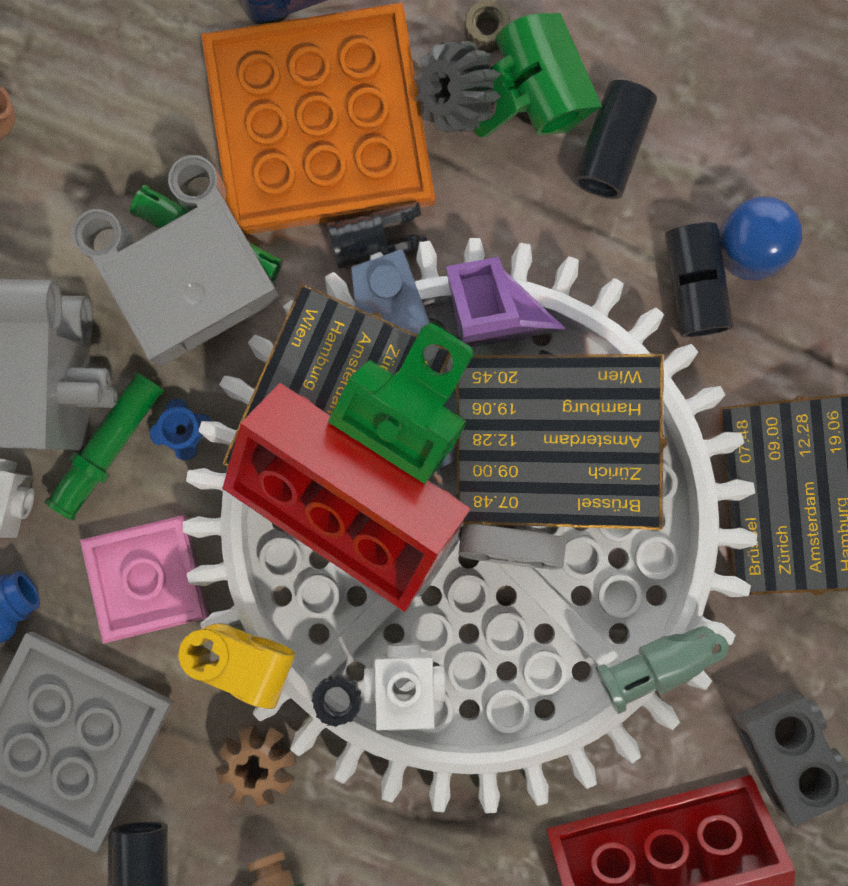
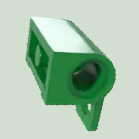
M561 13L526 15L509 23L496 35L495 40L503 59L495 63L489 70L493 69L501 73L493 82L494 90L502 97L496 100L494 117L481 121L480 128H475L474 131L478 137H488L517 113L527 112L537 135L567 133L602 107Z
M427 323L420 330L401 369L395 375L372 360L367 361L349 378L328 422L420 482L426 484L447 457L466 426L467 421L447 409L445 405L473 357L472 348L439 326ZM432 344L445 347L453 359L451 371L446 373L433 371L425 362V348Z

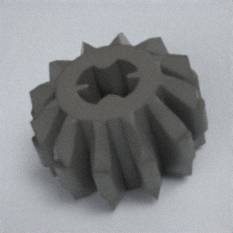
M456 41V43L441 42L439 45H433L432 53L420 57L423 73L413 77V79L420 85V93L414 101L425 105L422 119L435 123L436 130L448 133L457 131L471 132L475 128H480L481 121L494 117L490 102H494L502 96L494 90L493 82L501 73L493 69L489 70L492 54L478 50L477 44H472L470 41Z

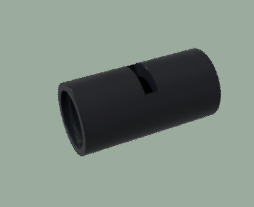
M613 80L608 83L601 102L602 107L598 110L573 178V182L579 188L595 196L607 199H619L623 196L657 102V96L650 89L628 80Z
M694 223L666 232L665 239L681 337L707 336L733 329L734 325L717 223Z
M153 821L133 822L119 825L112 829L113 886H168L167 824Z

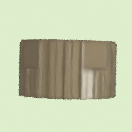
M480 0V2H475L472 7H469V12L466 13L465 37L472 44H477L478 50H483L486 53L499 50L495 40L496 35L510 23V15L502 3L499 4L496 0ZM482 18H489L498 25V29L491 35H483L477 28L476 23Z

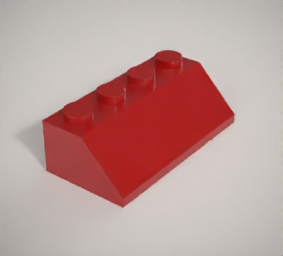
M279 383L240 423L222 489L406 612L454 539L471 508L457 500L450 492L439 488L429 480L426 484L420 482L328 422L330 415L316 407L306 397L298 395Z
M752 775L546 829L561 886H794L795 883L794 866Z

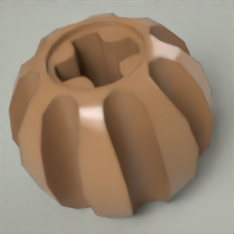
M255 724L239 728L238 735L241 743L236 742L232 738H226L218 751V756L228 762V765H221L215 768L219 785L230 783L234 786L235 791L228 798L240 806L243 805L246 795L254 798L256 808L273 804L274 796L271 789L282 795L287 794L295 780L293 775L283 769L284 767H291L297 764L295 753L290 748L282 750L277 747L276 742L283 737V734L272 727H269L266 738L258 735ZM253 755L259 757V766L265 768L261 776L253 775V766L246 764Z

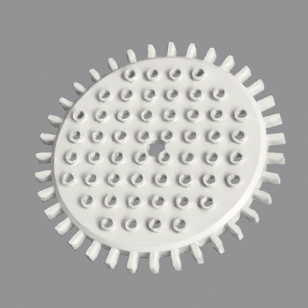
M469 238L463 256L464 263L483 260L485 252L481 239ZM419 242L416 263L421 273V280L415 281L429 322L458 338L447 276L439 277L437 273V254L431 242ZM519 243L510 260V276L567 330L548 333L550 343L546 346H537L531 337L471 347L473 350L472 358H538L540 350L548 351L559 357H653L642 343L658 329L664 314L655 307L641 315L632 330L627 332L619 324L608 318L610 309L620 300L623 282L616 278L612 279L601 288L595 304L591 307L569 296V290L578 277V259L570 256L567 257L556 271L554 286L552 289L527 282V272L532 263L531 245ZM381 252L370 255V260L383 255ZM335 272L327 275L325 282L328 296L332 300L355 309V301L349 294L346 282ZM290 300L283 306L288 319L296 303L293 300ZM254 335L248 342L249 346L259 360L269 364L275 351L274 345L270 340ZM692 344L677 348L672 351L664 362H661L660 516L662 524L658 530L652 531L642 526L588 525L583 531H577L571 524L515 523L512 529L548 533L566 539L564 566L562 569L556 570L479 560L473 568H464L458 560L459 540L430 584V586L439 588L442 593L440 602L433 606L425 604L421 596L413 600L409 608L404 612L330 561L325 568L319 569L314 567L310 560L313 552L312 549L287 532L279 531L272 522L222 489L226 473H216L206 468L189 470L186 482L202 490L218 489L223 491L221 517L216 519L198 516L184 521L183 533L197 538L211 535L221 536L224 562L217 565H200L187 573L188 583L191 585L209 586L220 580H227L234 601L232 608L216 611L200 623L201 628L204 629L206 626L215 623H223L230 626L242 623L247 633L279 642L296 653L276 708L256 707L253 715L259 721L269 718L278 712L286 700L292 698L310 715V718L296 731L290 750L297 756L302 755L313 747L319 733L324 728H328L347 741L346 748L336 760L334 779L343 784L355 773L358 760L364 751L388 759V768L381 779L382 800L391 803L402 789L403 774L407 766L433 771L429 796L432 810L435 812H444L451 797L449 784L452 773L478 774V797L485 813H496L500 799L496 780L498 772L523 768L526 777V789L536 805L539 806L548 803L549 785L543 776L542 763L567 755L573 775L588 789L597 785L595 767L587 758L584 746L607 734L615 750L632 764L640 759L641 754L637 742L627 733L622 722L640 706H644L655 722L671 730L680 721L673 708L662 701L655 691L626 704V711L617 714L604 691L596 667L602 664L612 667L638 655L639 647L656 639L673 634H684L701 626L712 629L715 634L725 637L728 645H732L736 635L723 623L704 618L702 616L710 591H717L727 597L749 596L751 585L737 576H722L714 572L718 546L743 549L757 545L756 533L743 528H719L718 501H740L755 494L754 483L738 479L722 484L715 483L710 457L713 455L728 454L743 445L745 442L742 433L724 432L710 440H703L699 426L694 418L696 413L715 407L725 396V393L721 386L704 388L690 399H685L671 379L673 374L691 364L698 353L696 348ZM438 345L439 348L448 351L445 347ZM450 353L445 362L448 372L451 371L453 366V359ZM224 376L219 384L230 398L243 402L249 407L257 390L249 387L239 378ZM458 382V384H457V386H456V388H455V392H456V395H457V397H458V400H459V382ZM202 421L198 432L213 443L232 447L239 430L230 429L220 422ZM459 462L437 469L429 481L439 488L447 490L455 497V494L460 491L458 486L460 479ZM489 522L488 526L497 527L496 522ZM614 548L622 549L626 555V561L620 568L612 567L608 561V555ZM507 585L515 590L516 597L512 604L504 606L498 603L496 593L500 587ZM580 585L585 586L589 591V600L584 605H576L571 599L572 590ZM654 585L659 586L663 591V599L657 605L649 604L646 599L647 590ZM278 586H286L292 593L291 602L287 606L278 605L274 601L273 593ZM352 586H361L365 589L367 599L363 605L355 606L348 601L347 592ZM542 623L549 624L553 629L552 638L545 643L537 642L534 638L535 628ZM622 623L627 629L626 638L622 642L614 643L609 637V630L614 624ZM314 624H323L328 628L329 638L326 642L317 643L312 640L310 629ZM389 624H399L404 629V638L398 643H420L421 653L432 652L433 662L444 666L445 701H434L435 729L376 730V703H365L364 679L359 681L353 680L358 683L359 689L362 690L361 697H363V701L357 717L352 722L334 727L327 726V724L320 722L321 720L316 718L317 715L311 702L316 686L323 678H328L330 674L336 675L340 673V675L345 674L349 677L347 666L355 661L361 662L366 668H375L374 659L376 654H387V644H393L384 636V629ZM464 624H474L479 630L478 638L472 643H465L459 638V629ZM509 661L515 664L516 674L512 679L502 680L497 676L496 671L500 663ZM580 661H585L590 666V674L584 680H576L572 676V667ZM703 670L686 684L707 690L712 680ZM400 678L395 682L396 687L402 691H409L415 686L414 682L408 678ZM332 688L325 694L324 701L332 711L342 712L349 707V696L342 688ZM468 699L476 701L479 705V712L472 718H465L459 712L461 703ZM543 699L550 700L554 706L552 714L546 718L536 716L534 711L537 702Z

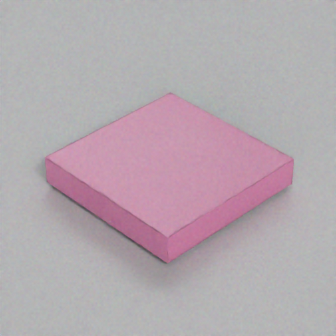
M187 515L80 540L103 644L206 619L209 616L203 586L188 583L187 573L197 568L198 563L192 537L183 533V522L188 520Z

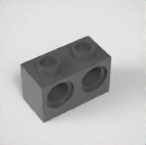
M787 690L732 716L778 815L792 826H798L848 802V785L846 783V780H848V766L837 749L833 748L830 750L822 733V730L827 729V723L814 700H807L806 697ZM791 716L794 723L792 735L786 741L777 742L775 738L777 723L781 719ZM815 767L817 770L815 785L807 791H800L799 778L806 769Z

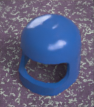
M758 196L741 203L723 222L719 231L724 267L732 275L743 280L760 281L774 276L796 256L801 245L802 224L798 214L787 202L775 197Z

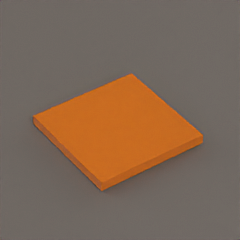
M403 2L201 34L222 176L226 188V203L244 235L356 218L363 215L369 216L372 212L419 202L420 207L435 205L436 200L420 103L414 101L418 95L416 81L413 79L415 72Z

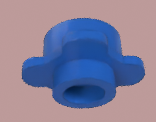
M172 399L166 404V411L161 414L157 424L151 427L150 438L156 445H166L173 449L178 459L184 461L191 460L196 456V446L203 436L198 432L201 422H212V420L206 414L197 415L189 410L184 400ZM179 425L186 427L184 434L180 435L177 433Z

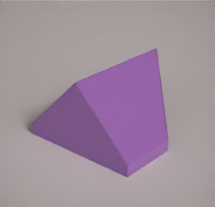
M499 257L446 266L459 340L470 347L567 330L503 269Z

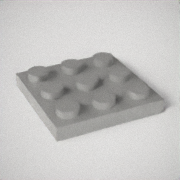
M33 631L26 633L0 683V805L98 853L103 848L174 700Z

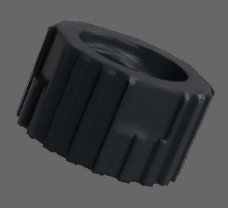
M340 673L336 675L330 674L328 678H323L316 686L311 702L317 715L316 718L320 719V722L327 724V726L337 727L338 725L352 722L357 717L361 709L363 697H361L362 690L359 689L358 683L354 682L353 678H349L345 674L340 675ZM340 687L347 692L350 699L349 707L342 712H335L329 709L324 701L328 690Z

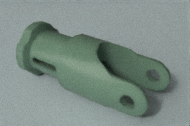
M701 626L684 634L663 636L639 647L638 655L612 667L602 664L596 667L608 699L617 714L626 711V704L656 690L663 694L689 682L706 667L725 658L729 646L725 637L715 634L708 627ZM716 643H718L720 647L718 652L712 653L711 651L716 646Z

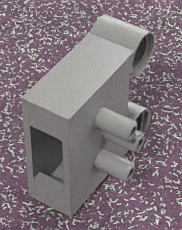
M188 155L180 158L173 164L169 172L168 183L171 192L188 211L187 214L135 243L130 231L112 213L103 209H92L84 212L77 218L72 230L75 246L82 254L95 263L148 359L161 367L281 299L225 202L226 188L224 182L210 161L199 155ZM198 177L210 179V185L202 195L196 197L186 195L187 187L193 179ZM106 229H113L114 239L111 245L103 250H95L94 240L97 234Z
M0 279V448L82 450L88 442L89 407L113 408L117 404V391L114 387L109 386V371L106 368H90V343L93 331L91 301L88 296H62L56 280Z

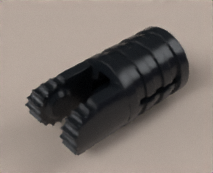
M419 202L372 212L369 216L364 217L363 215L352 220H342L339 223H335V221L327 223L338 269L346 268L345 265H355L365 260L370 261V255L379 252L384 256L403 249L404 253L418 250L419 242L427 241L426 235L411 234L401 239L386 242L383 226L397 222H408L414 220L415 217L421 216Z

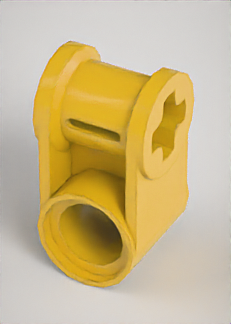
M215 623L187 635L180 644L178 658L180 666L191 678L226 691L247 704L273 709L277 706L296 653L279 642L254 636L228 624ZM209 641L214 642L212 652L219 655V659L213 662L209 660L211 651L204 647V643Z

